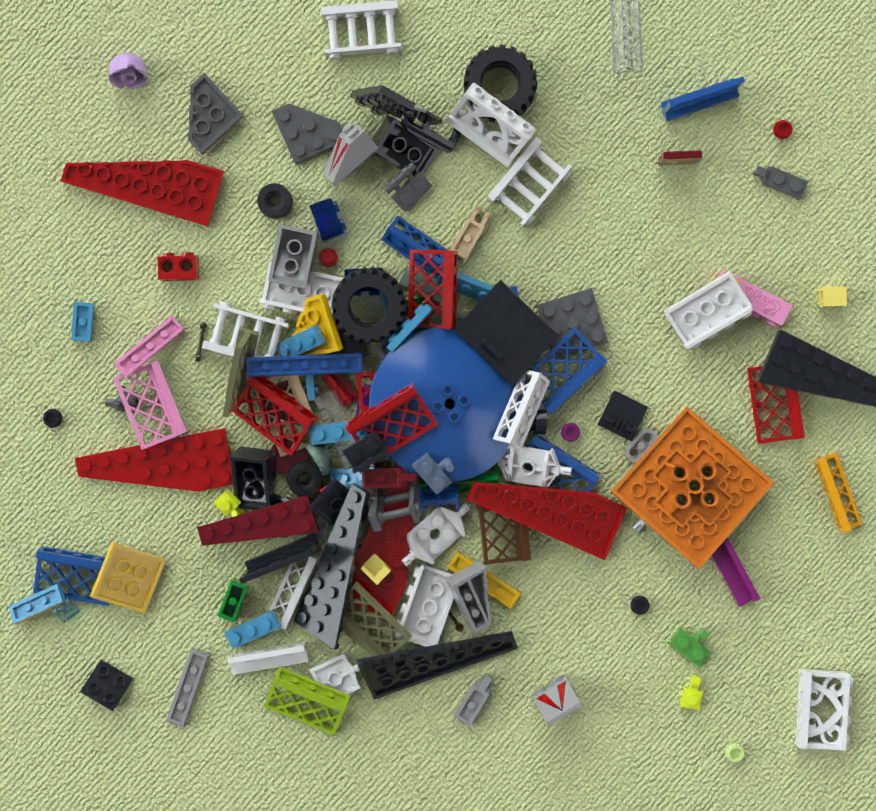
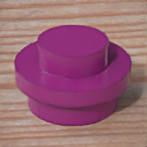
M567 423L561 429V436L565 441L574 442L580 436V429L574 423Z

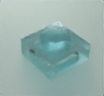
M68 597L66 598V603L52 609L53 613L64 623L80 612L79 607Z

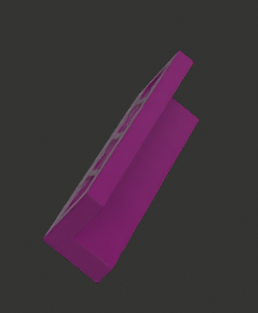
M727 537L711 557L734 600L741 607L750 601L756 602L760 600V597Z

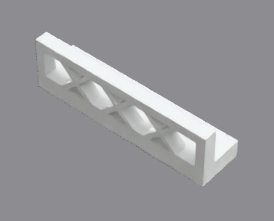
M527 370L518 379L493 439L495 441L506 443L512 448L521 451L550 383L549 379L539 372ZM532 376L530 382L524 385L526 377ZM523 393V399L517 403L518 396ZM516 410L515 417L510 420V414ZM508 428L509 432L506 438L501 437L503 431Z
M314 555L307 557L309 559L306 566L299 568L297 562L289 565L270 610L282 606L284 615L282 620H279L282 626L280 628L286 630L318 557ZM298 572L300 578L298 583L291 585L288 579L289 575ZM290 589L292 597L290 601L283 603L280 595L283 591Z
M306 642L237 653L228 657V664H231L233 675L309 662Z

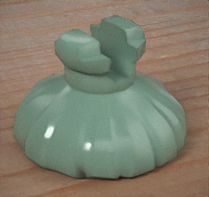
M326 443V446L323 448L318 445H306L307 452L321 473L326 476L330 472V460L333 457L338 458L340 456L339 451L336 450L328 453V450L334 446L333 443Z

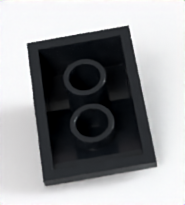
M388 115L372 139L378 146L374 153L401 170L412 162L417 167L412 172L413 176L418 171L424 174L439 150L409 133L404 128L402 122Z
M240 446L230 456L234 496L241 502L238 507L258 510L272 506L277 468L275 450Z

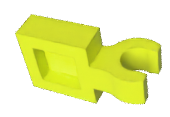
M228 489L213 502L225 516L231 514L234 517L246 513L238 507L241 502Z
M691 675L689 687L683 686L680 700L681 707L700 710L703 691L698 689L701 678L698 675Z

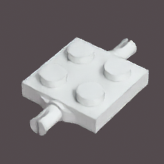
M345 652L310 668L314 681L343 693L349 694L361 688L356 676L360 669L357 664L353 666L348 661Z

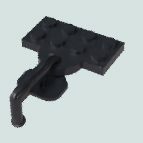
M383 85L352 90L350 98L354 99L357 105L369 107L375 115L391 114L401 119L404 128L409 133L443 152L451 153L461 135L458 130L453 128L449 140L429 130L430 125L442 124L443 120L429 111L414 107L416 103ZM415 119H417V120H419L420 122H422V124H421V126H420V125L414 123L413 121H415Z

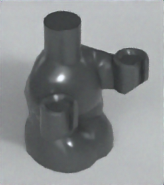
M119 393L116 399L105 400V406L113 407L116 411L126 412ZM132 395L129 396L127 400L129 406L136 408L139 398Z

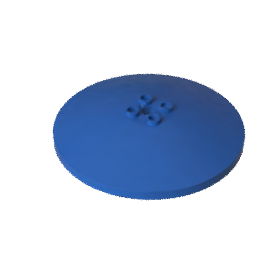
M441 328L423 330L407 337L393 352L390 351L385 356L372 381L369 409L413 383L438 423L437 426L388 455L399 467L406 469L410 474L416 473L417 477L422 478L413 468L412 464L425 453H428L437 464L445 458H450L454 470L448 472L445 468L443 471L451 482H457L484 473L506 454L509 445L495 441L493 437L516 383L512 386L453 329ZM521 394L517 398V403L522 400ZM414 398L408 402L407 408L418 411L420 404ZM448 398L454 401V407L451 410L445 407V401ZM516 410L510 414V420L515 417ZM392 411L390 419L402 421L404 411ZM406 412L404 422L415 424L417 414ZM420 415L417 425L427 426L432 422L427 416ZM376 421L373 429L385 431L387 421ZM389 422L387 432L399 434L401 424ZM403 425L401 435H412L414 427ZM508 428L503 431L501 437L506 438L509 432ZM386 435L384 443L388 446H394L397 442V437Z

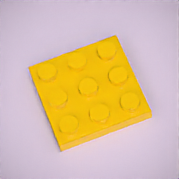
M111 542L90 596L97 600L145 614L166 560L159 556Z

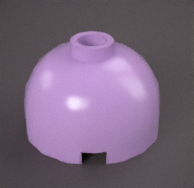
M125 52L112 59L109 65V82L113 86L122 88V85H129V89L141 87L147 82L146 64L139 56Z

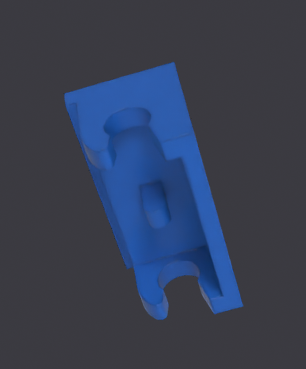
M458 485L447 486L437 495L431 488L420 489L422 513H425V506L455 504L456 510H459Z

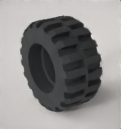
M493 45L489 46L488 50L482 49L478 52L477 56L470 60V64L467 65L464 76V93L467 92L472 83L482 88V80L487 71L498 67L506 68L516 75L518 90L511 99L500 102L518 116H522L527 108L531 106L537 89L536 69H533L532 61L527 60L525 53L517 52V48L512 46L511 49L505 48L506 45H500L497 48ZM469 99V104L473 108V102ZM481 117L483 119L488 118L490 122L494 123L496 120L493 117Z
M366 267L352 271L341 280L334 291L331 302L333 319L336 321L339 330L341 329L345 336L353 338V341L365 342L364 344L382 342L383 339L391 337L403 322L406 311V298L403 288L395 277L393 278L389 275L390 273L381 271L379 268L373 267L372 269ZM372 287L378 289L387 300V311L384 317L375 323L361 322L352 313L351 299L362 288Z

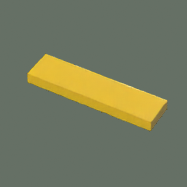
M457 551L447 568L457 573L475 562ZM487 571L488 595L511 609L521 593Z

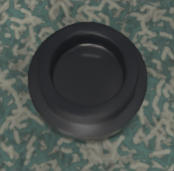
M49 409L43 415L44 424L50 428L58 427L62 423V414L57 409Z
M635 596L630 602L631 610L637 615H643L649 610V601L644 596Z

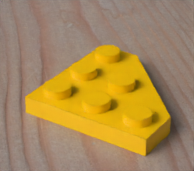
M326 293L306 298L305 308L298 318L297 328L292 336L318 325L326 342L300 355H320L342 350L343 346Z

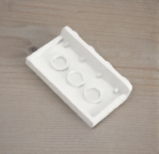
M270 262L263 296L260 300V303L264 304V308L275 310V307L283 308L282 312L294 314V311L303 313L306 298L326 293L331 312L333 313L331 308L333 294L343 278L311 271L306 289L269 282L268 278L272 263Z
M729 271L664 310V314L687 350L689 348H697L701 345V341L706 338H714L718 331L723 328L725 330L731 328L735 321L740 318L742 320L748 318L752 314L753 305L732 272Z
M421 563L420 567L416 566L412 576L416 579L414 585H409L406 593L409 599L407 604L403 603L400 614H403L401 621H398L412 635L408 641L425 647L438 644L454 599L446 581V578L453 574ZM396 632V638H404L401 633Z

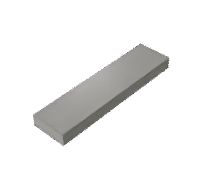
M191 648L166 719L167 722L182 727L185 726L210 655L209 653Z

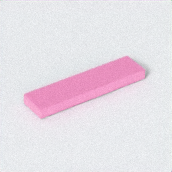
M170 316L113 365L127 379L183 333L185 329L173 316Z

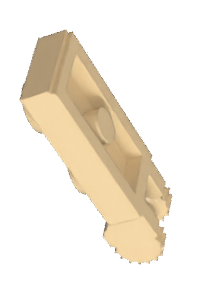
M478 205L470 218L468 217L450 248L451 251H458V256L464 260L468 258L491 215L487 211L481 223L476 222L474 219L479 214L481 208Z

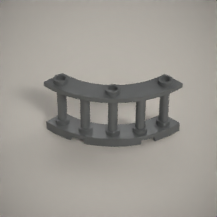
M387 455V458L380 463L375 462L374 464L370 465V468L379 467L380 469V465L383 462L391 461V459ZM417 477V481H410V491L386 497L383 488H370L373 490L374 498H370L368 518L374 532L382 531L383 523L388 519L412 515L414 523L419 522L420 514H422L419 477ZM410 499L408 507L384 512V507L387 504Z

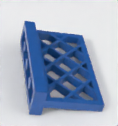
M744 77L732 78L661 102L660 105L666 122L738 98L740 96L738 89L745 82Z
M575 327L530 369V371H535L538 368V372L542 375H551V387H547V389H551V397L546 402L541 401V404L550 414L607 362ZM574 333L580 338V347L569 346V338ZM558 348L566 349V360H555V351ZM569 349H579V360H568ZM582 349H590L595 356L590 360H582ZM552 362V373H541V364ZM555 362H565V373H554ZM568 362L579 363V371L575 374H569ZM554 376H565V384L562 387H554Z
M534 434L527 446L548 451L552 448L559 464L563 467L572 468L573 478L562 480L561 474H559L560 481L551 482L549 486L560 484L561 489H564L563 483L574 481L575 490L578 491L576 481L584 479L590 484L586 489L579 491L590 492L600 478L598 472L539 434ZM528 463L529 470L532 471L531 464Z
M42 546L37 550L33 593L45 590L39 588L40 581L45 578L51 586L60 584L63 581L70 589L64 593L65 599L105 606L110 605V603L89 597L92 590L86 583L92 577L95 580L98 576L96 574L100 572L105 557ZM42 561L49 562L54 569L46 573L42 568ZM68 565L73 572L65 577L59 567ZM81 568H85L90 572L91 576L84 580L78 571ZM54 571L62 578L56 584L48 576ZM73 574L81 582L75 587L67 580ZM83 585L89 593L85 596H80L75 589Z

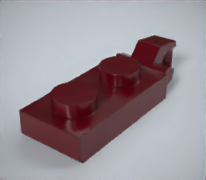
M401 468L368 469L362 473V489L406 487L409 481H417L416 473L406 474V469Z

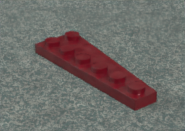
M309 495L197 527L202 546L317 533L319 530L314 512L309 507L311 504Z

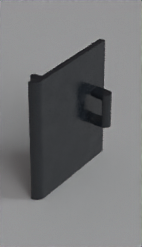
M501 279L453 329L512 386L559 336Z

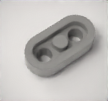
M643 429L625 449V456L629 461L637 462L657 440L655 431ZM646 434L650 436L648 442H645L643 439ZM633 449H636L638 452L636 456L631 455Z

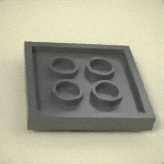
M592 288L536 305L540 318L559 335L549 346L550 350L574 327L593 347L609 343ZM574 333L569 338V346L580 347V338ZM558 348L555 351V359L566 356V349ZM569 349L568 355L579 352V349Z

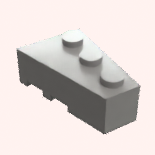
M480 561L446 578L467 627L474 634L491 625L490 602L488 601L487 593L489 590L486 581L487 567Z

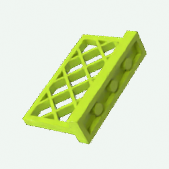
M279 666L263 707L335 735L351 695ZM276 686L284 688L286 691L279 692ZM294 693L301 695L304 698L297 699ZM289 695L292 701L285 702L282 696ZM277 698L280 704H273L270 700ZM312 700L320 703L321 705L315 707L312 703ZM307 702L310 708L303 710L300 704ZM295 705L298 711H290L289 707ZM329 708H333L340 712L332 714ZM325 710L327 716L321 717L318 711ZM313 713L316 719H310L306 714ZM331 720L334 727L325 725L324 721Z

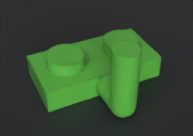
M679 628L668 642L699 668L711 654L708 649L699 643L701 639L709 637V634L704 629H699L692 638Z

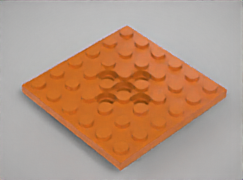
M686 406L612 489L611 493L694 567L700 569L771 488L774 482ZM704 467L710 469V477L703 475L702 469ZM675 469L683 471V478L675 476ZM693 481L698 484L697 491L690 489V482ZM706 494L712 496V504L705 502L704 496ZM678 496L685 498L686 503L684 506L677 503Z

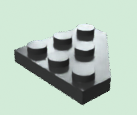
M205 73L190 85L188 140L201 155L244 117Z
M289 103L271 111L295 165L334 148L340 133L343 132L339 122Z

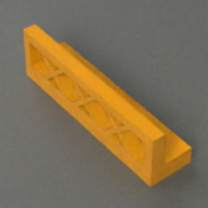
M837 452L815 459L814 462L839 531L846 533L852 531L851 528L862 525ZM834 458L836 464L833 471H830L827 460ZM834 475L841 478L842 484L839 489L836 488L833 480ZM841 493L848 497L849 501L846 507L842 505ZM847 511L854 514L856 522L849 524L846 516Z

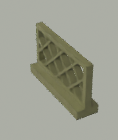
M240 327L238 331L225 396L226 400L222 415L224 417H229L248 384L249 377H246V357H254L259 336L257 331Z
M357 581L352 585L351 592L346 602H350V609L347 608L346 614L343 615L341 625L344 626L343 630L371 657L396 652L412 635ZM354 589L361 595V599L353 597ZM354 603L362 604L363 611L355 610ZM367 605H372L375 608V612L367 611ZM356 615H362L364 622H361ZM368 616L376 617L377 624L369 623ZM380 618H385L389 622V626L381 625ZM370 628H372V629H377V631H378V636H376V635L370 630ZM382 630L390 631V637H383ZM394 631L401 633L404 636V638H395ZM383 642H390L392 649L390 650Z

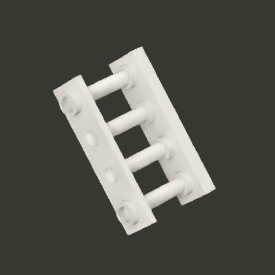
M398 1L321 7L322 19L328 21L331 48L324 49L325 56L331 60L340 59L341 56L382 52L392 55L402 51L401 43H395L393 21L395 13H399ZM383 14L386 17L388 44L376 45L374 17L376 15ZM357 16H364L367 20L369 43L367 46H357L355 26ZM337 18H345L347 20L350 47L338 48Z
M537 137L487 196V199L492 204L495 200L501 201L523 219L519 225L520 227H523L525 224L527 226L530 225L535 218L533 214L561 180L565 182L572 174L569 171L572 167L570 164L563 169L542 151L540 147L542 141ZM532 156H537L559 175L553 184L529 165L528 160ZM519 171H525L547 189L541 199L517 180L516 175ZM508 185L510 187L513 186L535 204L529 213H526L505 195L503 190Z
M220 301V304L214 303L213 305L214 308L220 309L212 339L210 338L209 342L204 341L202 348L234 356L238 331L240 327H243L245 318L250 317L257 319L254 331L259 332L257 346L264 322L275 324L268 353H265V357L275 356L282 328H290V324L286 323L287 319L275 317V320L230 308L231 304ZM227 311L238 314L231 343H228V347L220 345L221 341H219ZM255 351L254 357H262L257 355L258 351Z

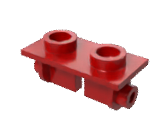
M323 374L320 377L343 408L358 397V394L342 374Z

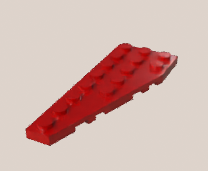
M189 160L66 163L60 182L208 227L225 172Z
M226 428L172 438L143 450L140 445L75 458L78 477L196 492L233 485L230 461L231 452Z
M410 481L407 482L406 487L388 488L385 497L410 491ZM410 499L387 504L384 507V512L406 508L409 506ZM412 515L386 520L383 523L382 531L374 532L371 525L354 561V566L356 567L352 585L357 581L391 615H393L407 583L409 565L406 566L401 560L410 553L407 534L413 529L414 520ZM373 554H376L391 568V571L378 585L360 569ZM354 589L353 597L361 599V595ZM354 603V604H356V605L362 607V604H360V603ZM367 605L368 611L375 612V608L372 605Z
M474 482L466 499L603 560L607 557L627 507L594 492Z

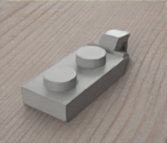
M485 673L481 681L476 680L472 684L453 717L469 727L471 726L490 695L491 688L488 686L492 681V676Z

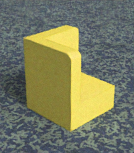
M847 287L819 288V307L847 305Z
M373 554L360 568L377 585L391 571V568L376 554Z

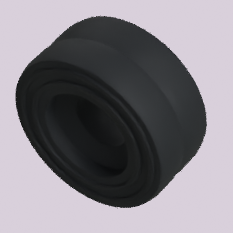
M271 183L260 190L257 204L260 211L268 218L280 219L290 212L293 199L285 186ZM273 196L280 198V204L276 207L270 205V198Z
M299 461L289 468L287 483L295 495L299 497L309 495L310 497L321 488L322 475L314 463ZM301 475H309L310 480L307 483H301L299 481Z

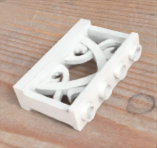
M472 83L446 119L448 124L506 167L509 166L536 130L530 123L526 122L475 83ZM469 99L473 102V108L469 104ZM463 104L468 110L466 113L460 109ZM481 117L495 118L499 123L501 132L489 131L484 127ZM517 135H518L519 137H521L520 139L512 138V137H515V136H517ZM513 143L517 144V146L514 149L509 144Z
M800 668L795 745L800 749L812 748L846 751V746L849 745L847 727L850 726L851 722L848 710L852 705V698L849 694L850 688L853 687V678L848 672ZM812 676L826 677L822 685L812 681ZM834 678L839 679L841 688L836 691L834 689L835 683L828 690L826 687L830 680ZM818 691H820L818 698L816 700H812L811 694L815 693L817 696ZM825 695L832 702L836 710L822 724L819 716L810 711V707L819 704ZM811 718H815V719H816L817 724H818L817 727H816L815 722H814L813 725H810V724H809V720H810ZM836 730L838 732L837 740L828 742L824 737V732L827 731V734L832 737V731ZM820 735L822 742L808 741V737Z

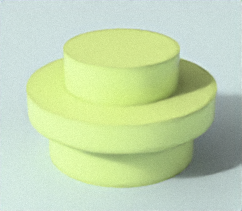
M732 743L727 746L725 755L729 761L737 763L744 758L745 750L740 744Z

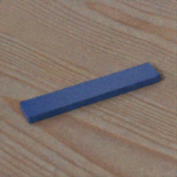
M362 353L246 357V377L363 373Z

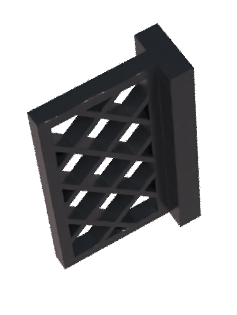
M309 534L246 560L244 563L247 569L239 578L240 583H246L321 552L322 548L316 534Z

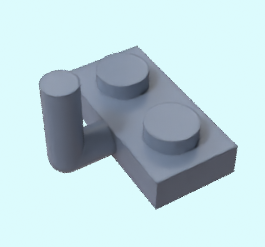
M425 453L412 464L413 468L436 495L452 483L443 471L445 468L448 472L454 470L450 458H445L437 464L428 453Z

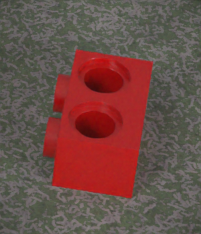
M183 252L182 256H174V253H163V256H157L158 280H199V257L194 255L193 252ZM187 261H191L193 265L190 271L184 270V264ZM167 262H172L173 269L169 272H166L164 268L165 264Z

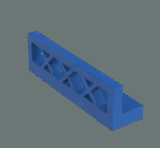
M397 216L390 224L381 239L409 260L410 250H429L428 247H432L435 250H447L400 216ZM398 223L399 225L404 227L405 231L395 227L396 224ZM412 236L418 237L421 242L415 241ZM415 254V263L420 267L427 259L422 254ZM437 254L432 259L438 268L444 263V254ZM430 262L422 268L429 274L436 270ZM438 272L434 277L438 279L440 273Z

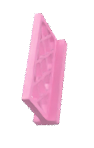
M158 361L139 368L132 374H136L135 378L128 377L127 379L133 381L129 390L121 387L119 380L125 378L123 375L113 377L142 450L187 432ZM147 370L149 375L147 384L137 380L139 373ZM135 382L145 386L142 396L131 392ZM148 388L156 392L155 401L144 397ZM129 395L140 399L136 408L129 406L127 402ZM142 400L153 404L149 414L139 410ZM155 406L162 408L164 412L162 419L151 415ZM137 412L147 416L144 426L136 423L135 416ZM150 418L160 422L156 432L146 428ZM162 423L170 427L172 434L164 436L159 433ZM144 430L154 434L152 442L144 443L142 438Z

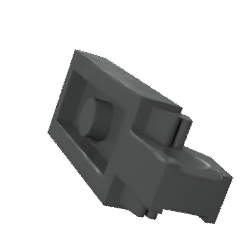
M758 166L753 175L762 178L761 182L764 183V186L798 200L802 198L808 183L804 179L767 166V169Z

